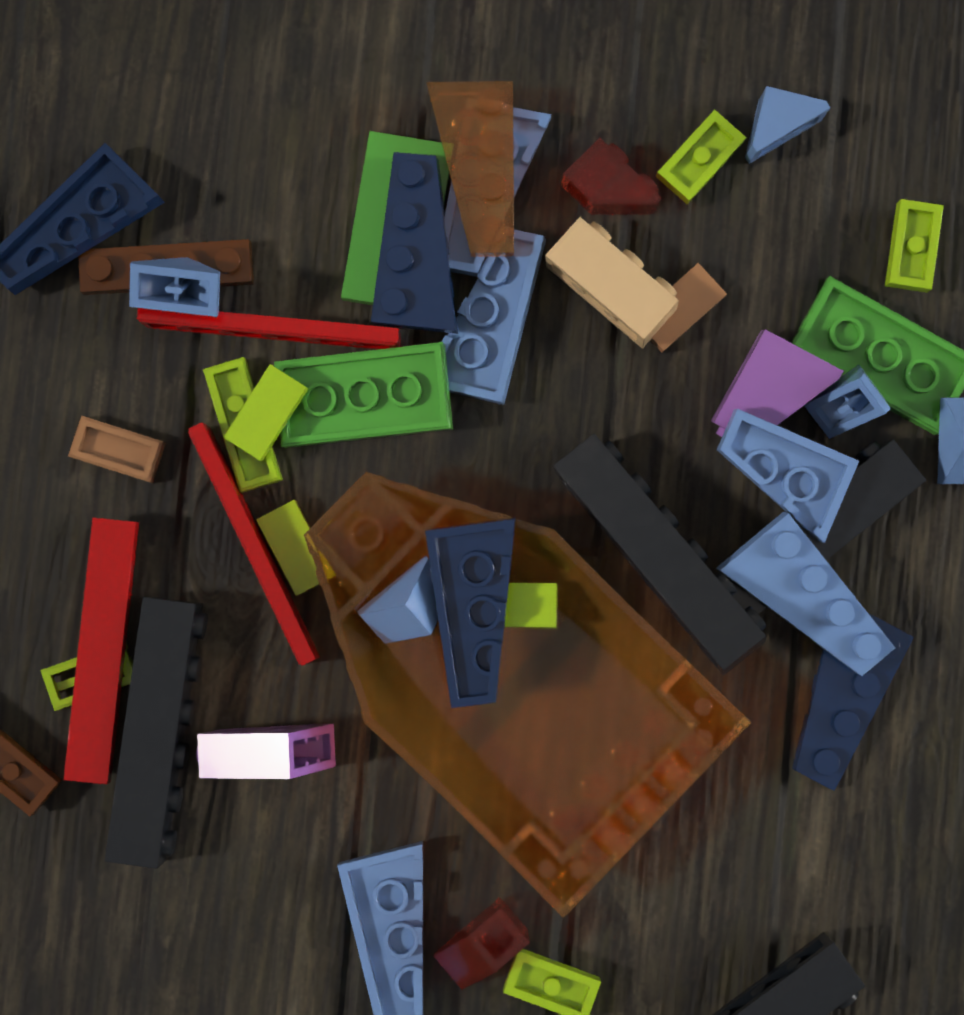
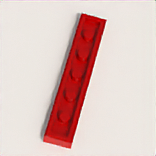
M138 308L137 320L150 329L376 350L400 347L401 342L399 328L221 311H219L217 317Z
M201 422L189 428L188 434L298 664L303 666L320 658L244 496L239 491L238 484L210 426Z
M92 518L63 780L97 784L111 783L139 522Z

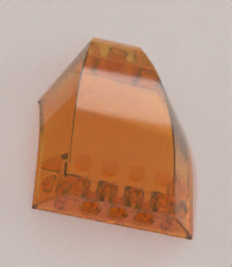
M365 472L304 534L309 553L314 560L319 584L322 586L331 613L332 625L347 663L350 681L353 682L364 724L374 731L441 794L564 918L752 722L639 615L555 529L542 525L538 526L518 519L515 522L509 583H557V629L504 628L496 703L451 708L439 622L437 621L431 635L385 644L359 616L357 611L425 555L429 559L425 533L427 529L512 517Z

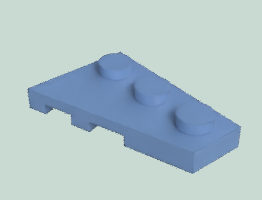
M740 409L733 410L717 448L719 453L784 511L789 513L819 542L825 543L859 463L858 460Z

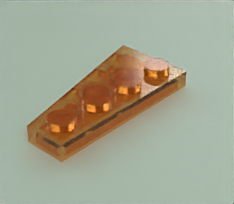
M513 81L426 82L471 257L514 256Z

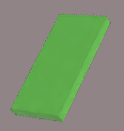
M374 131L369 132L341 294L343 301L373 305L394 152L435 155L438 158L445 205L454 152L453 144Z
M831 276L824 282L791 342L843 370L844 372L841 377L857 365H860L891 408L890 411L933 435L939 434L940 398H959L964 390V350Z
M443 342L274 362V367L309 388L280 433L281 447L289 448L453 430L446 350Z

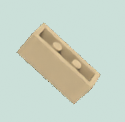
M579 217L545 255L546 267L643 349L677 310L679 302L675 297L677 292L665 279L659 276L653 279L642 269L644 267L643 262L628 249H624L621 252L610 242L612 239L610 234L601 225L594 221L589 225Z

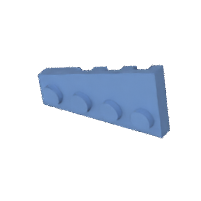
M467 99L444 217L449 246L450 272L477 277L548 127L551 114Z
M505 227L500 231L477 274L478 279L468 298L465 297L458 310V334L448 333L442 340L446 350L450 393L497 404H505L546 243L543 235Z
M782 512L716 567L717 570L744 588L745 591L764 603L860 676L867 673L895 649L883 631L787 512Z
M423 841L339 862L337 867L373 1014L423 1015Z

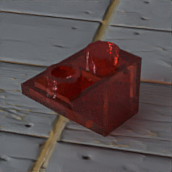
M601 138L563 173L561 186L591 215H651L657 209L661 197L657 194L659 189L655 182L644 173L638 175L627 164L629 160L626 154L614 143L607 145Z
M499 897L435 952L434 957L463 990L497 972L530 943L529 932L501 897Z

